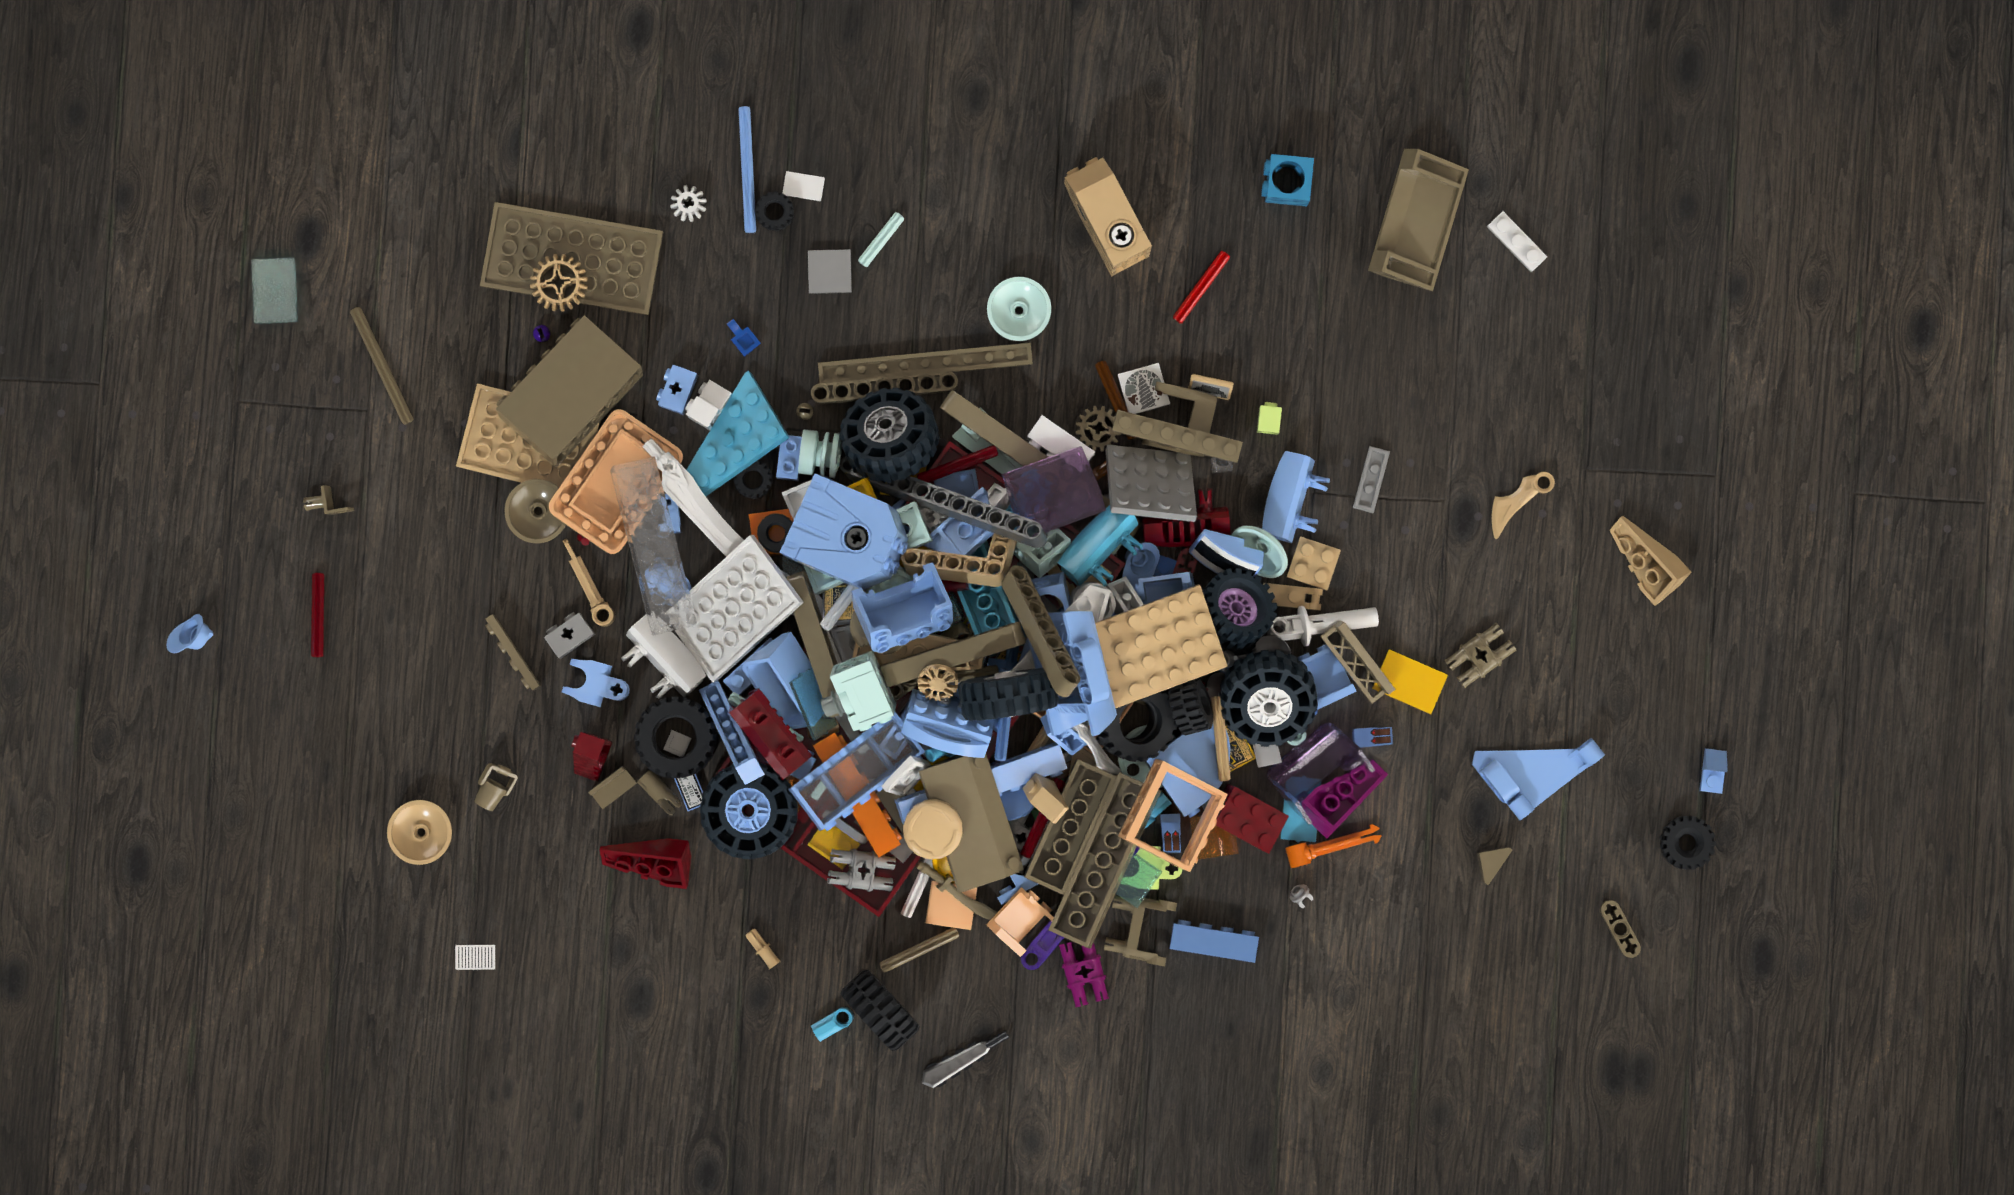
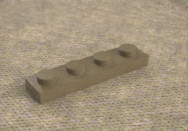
M492 614L487 617L486 621L488 624L485 625L492 636L494 634L499 639L497 645L503 653L507 652L511 657L509 663L515 672L519 670L523 677L520 680L526 689L531 688L532 691L540 688L541 685L496 616Z

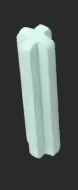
M897 212L892 215L859 257L858 261L860 264L868 267L904 221L902 215Z

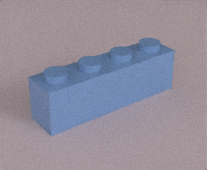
M1178 920V924L1173 923L1169 949L1255 963L1259 937L1254 936L1255 932L1242 930V934L1233 933L1234 928L1221 926L1220 930H1214L1210 924L1200 923L1199 927L1191 926V921Z

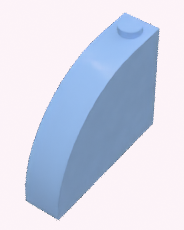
M1213 725L1211 729L1186 736L1181 734L1172 742L1166 744L1168 747L1164 752L1159 750V756L1155 758L1148 757V760L1145 761L1150 769L1155 759L1165 761L1219 789L1223 782L1218 779ZM1226 730L1227 746H1228V757H1229V762H1230V742H1229V736H1228V733H1227V730ZM1168 772L1161 783L1183 817L1188 815L1191 818L1200 812L1199 807L1211 797V794Z

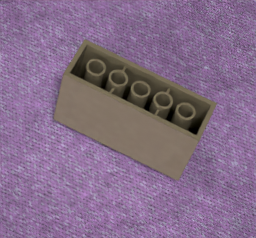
M585 315L581 319L577 318L571 324L570 328L572 329L567 334L563 333L555 342L557 345L552 350L548 349L543 353L540 363L537 366L534 364L526 372L527 376L522 381L518 380L511 388L513 391L508 396H503L498 401V407L496 408L499 417L555 468L562 463L643 376L641 365Z

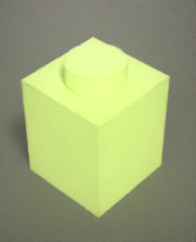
M1265 402L1264 406L1260 405L1257 433L1279 434L1282 408L1277 407V403Z

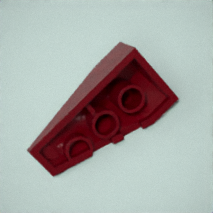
M666 838L600 846L599 851L602 865L625 873L632 871L641 874L642 879L647 880L649 877L660 881V885L681 889H687L691 864V851L688 840Z

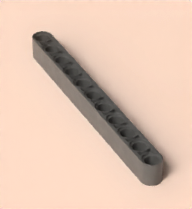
M846 456L841 459L840 469L848 480L856 483L865 478L859 475L858 471L854 469L849 470L851 466ZM911 476L906 477L907 479L894 480L890 483L873 481L868 477L874 490L910 503L915 501L918 506L1034 548H1040L1047 542V534L1040 523Z

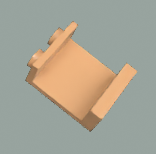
M1022 887L986 924L1020 957L1026 950L1019 942L1045 915L1051 921L1054 919L1050 914L1052 909L1044 901L1039 904L1038 900L1040 898L1032 890L1026 892Z

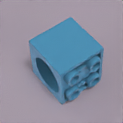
M1271 154L1269 160L1266 159L1263 175L1267 176V181H1264L1262 185L1261 196L1265 197V202L1308 206L1311 196L1314 158ZM1282 167L1293 168L1301 176L1302 187L1296 188L1292 193H1283L1273 184L1272 174L1280 171Z

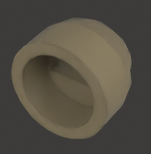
M801 403L797 407L796 413L801 420H809L813 416L814 410L810 404ZM800 409H808L810 410V413L799 411Z

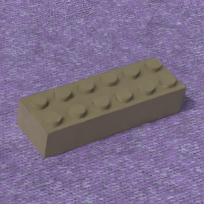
M1076 758L1061 792L1069 809L1056 824L1048 820L1026 869L1024 878L1062 895L1065 894L1117 776Z

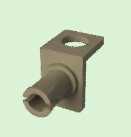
M327 485L321 486V495L305 497L303 503H312L304 505L306 511L324 508V514L328 515L354 511L352 507L334 509L331 487Z

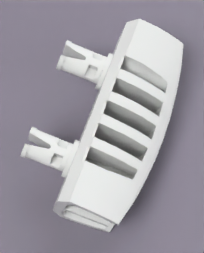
M647 613L628 630L626 636L635 646L622 656L621 659L624 662L633 656L627 665L631 668L642 656H646L659 670L664 678L650 689L654 693L662 688L657 695L658 699L672 687L685 698L703 682L706 674L698 661L680 639L654 616Z

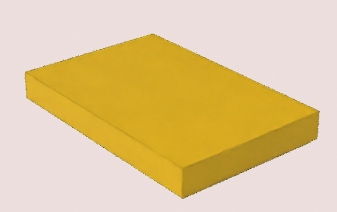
M1389 649L1380 669L1396 690L1389 695L1385 693V695L1432 714L1448 675ZM1377 683L1373 684L1372 689L1379 692L1381 688Z

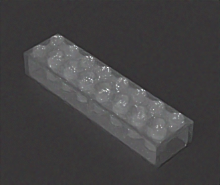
M655 457L615 465L611 468L610 472L652 636L692 627L697 623L656 459Z

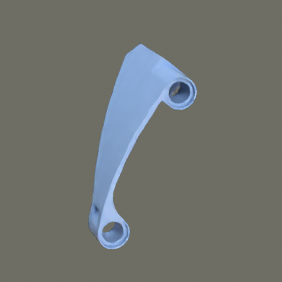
M1590 738L1576 749L1475 751L1472 765L1499 800L1506 803L1516 817L1522 820L1540 803L1583 770L1599 761L1605 754L1596 742Z

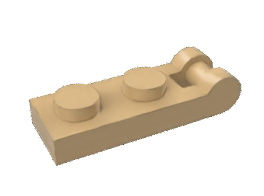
M1267 583L1270 586L1267 592L1274 593L1275 598L1272 600V603H1277V606L1290 608L1304 606L1308 610L1321 611V604L1319 603L1320 596L1323 595V589ZM1305 594L1312 595L1311 603L1305 602Z

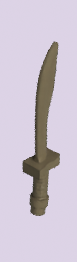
M919 861L916 868L921 873L927 874L939 883L935 886L941 892L946 889L977 915L991 920L998 913L987 905L967 897L962 892L958 893L957 888L951 883L954 879L949 874L944 877L932 869L926 862Z

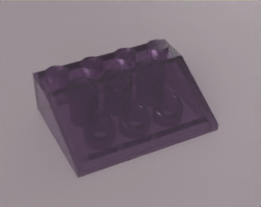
M1082 446L1002 474L1013 513L1040 523L1045 533L1106 511L1101 490Z

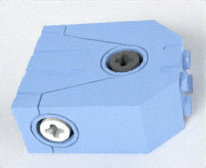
M814 473L810 486L806 491L802 504L779 553L797 563L856 588L862 587L865 590L891 579L892 575L896 574L899 568L898 561L908 548V537L898 511L889 504Z

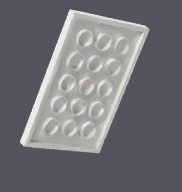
M749 535L663 616L713 683L726 674L804 602L754 535Z

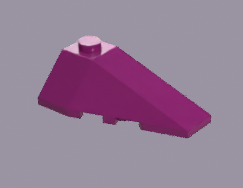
M1371 760L1324 785L1316 787L1301 804L1311 824L1327 839L1388 774L1374 760Z

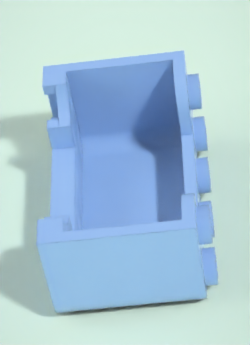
M933 562L923 565L924 572L920 576L917 573L913 574V580L876 594H874L873 589L868 590L869 594H866L862 587L852 591L853 608L872 651L883 653L889 648L898 645L903 646L911 640L925 638L931 633L945 631L951 626L953 622L952 603Z

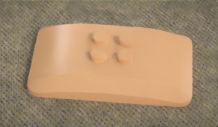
M621 409L614 410L549 502L548 509L554 517L605 552L616 554L622 550L663 490L660 487L662 471L655 466L656 461L642 446L652 438L665 453L670 452L680 464L683 460L682 451L626 411Z

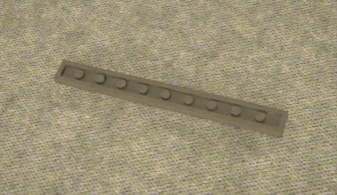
M1031 343L821 362L818 363L820 383L945 371L961 372L1033 365Z

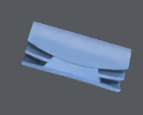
M1288 451L1284 452L1275 471L1266 500L1262 529L1271 533L1277 540L1292 543L1297 528L1313 533L1316 532L1315 528L1307 524H1318V519L1300 515L1308 487L1326 492L1328 488L1319 484V482L1330 483L1329 478L1312 474L1315 460L1306 455Z

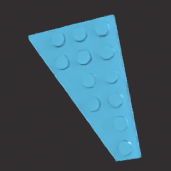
M747 371L743 375L687 468V471L694 478L705 496H708L790 438L751 372Z

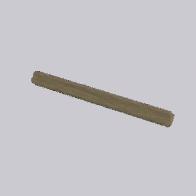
M356 307L350 311V314L401 422L404 425L409 424L413 421L409 408L362 309Z

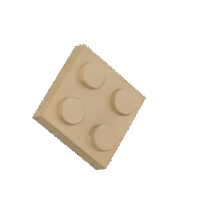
M1300 536L1287 578L1327 591L1341 550Z

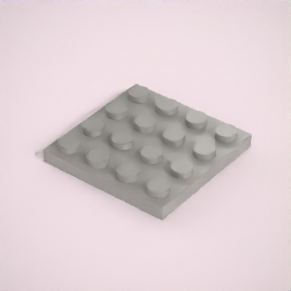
M1107 445L1105 452L1111 513L1195 522L1197 511L1191 455L1179 452Z

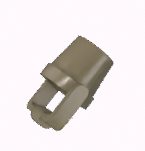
M487 764L478 780V784L481 786L474 802L486 810L493 811L503 796L510 794L518 779L517 775L511 769L500 764ZM492 769L499 774L511 777L506 787L488 778Z

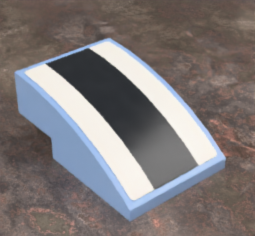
M1204 529L1189 548V553L1195 559L1217 574L1223 573L1226 569L1231 568L1233 572L1236 568H1241L1242 574L1248 570L1252 572L1251 577L1254 578L1263 567L1264 551L1244 547V539Z

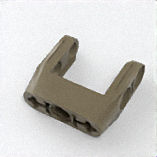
M1156 381L1154 390L1161 391L1168 396L1194 401L1188 428L1210 433L1217 396ZM1144 439L1142 441L1143 445L1204 457L1202 454Z

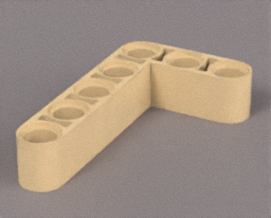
M994 533L987 558L909 548L904 555H901V560L905 571L911 576L916 573L920 576L924 572L923 565L933 562L941 580L999 587L1002 586V581L1010 569L1017 541Z

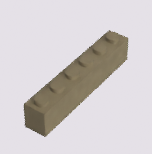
M1117 410L1112 428L1113 432L1233 463H1238L1243 443Z

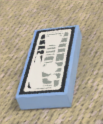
M694 774L686 778H674L687 811L700 807L703 790L697 775Z

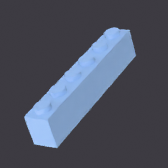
M717 680L700 689L699 691L744 784L746 785L765 775L746 734L728 713L732 705L728 702V696L719 681Z

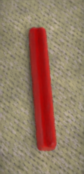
M1221 251L1173 315L1175 321L1183 323L1230 259L1226 252Z

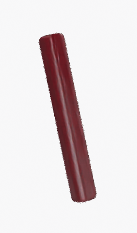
M991 445L917 475V479L930 483L998 456L997 448Z
M313 573L311 656L323 657L324 574Z
M1055 778L1054 782L1061 793L1065 782ZM1040 811L1020 852L1026 858L1032 857L1049 820Z

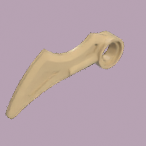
M1540 472L1537 475L1523 477L1520 487L1513 494L1505 497L1495 496L1492 507V529L1495 539L1499 538L1508 521L1522 506L1536 494L1548 493L1553 489L1555 481L1550 473ZM1540 477H1547L1550 484L1548 488L1542 489L1538 486V479Z

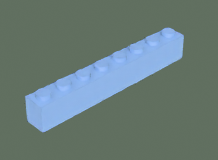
M1056 742L990 765L1000 796L1003 795L1002 792L1007 790L1014 792L1022 789V785L1026 784L1035 773L1043 777L1049 775L1050 777H1056L1063 774L1062 770L1067 769L1061 747ZM924 789L895 799L902 824H904L907 813L914 805L928 800Z

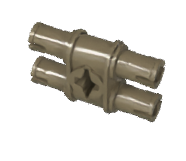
M1494 623L1483 633H1476L1475 637L1464 645L1461 644L1457 652L1444 660L1447 665L1455 660L1449 666L1451 671L1466 660L1472 663L1470 669L1457 677L1459 682L1468 678L1461 684L1464 688H1467L1468 685L1479 677L1481 679L1485 678L1486 674L1497 666L1500 667L1505 658L1517 651L1515 646L1506 651V648L1512 645L1510 640H1507L1506 643L1495 651L1489 648V644L1504 634L1502 629L1493 633V631L1500 627L1497 623ZM1477 650L1479 652H1485V655L1483 656L1485 659L1484 661L1482 659H1476L1475 656H1477Z

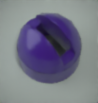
M538 325L533 331V336L538 342L543 343L549 340L551 332L547 326ZM539 328L542 329L545 338L541 339L538 332Z

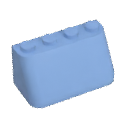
M792 632L781 634L743 663V671L754 688H759L770 701L769 705L777 710L776 714L784 719V724H788L791 729L811 727L824 713L820 699L823 698L811 663Z

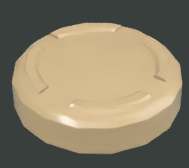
M938 799L924 800L914 805L907 813L903 824L904 839L908 847L916 855L926 859H941L951 854L958 847L963 834L962 820L957 810L949 803Z

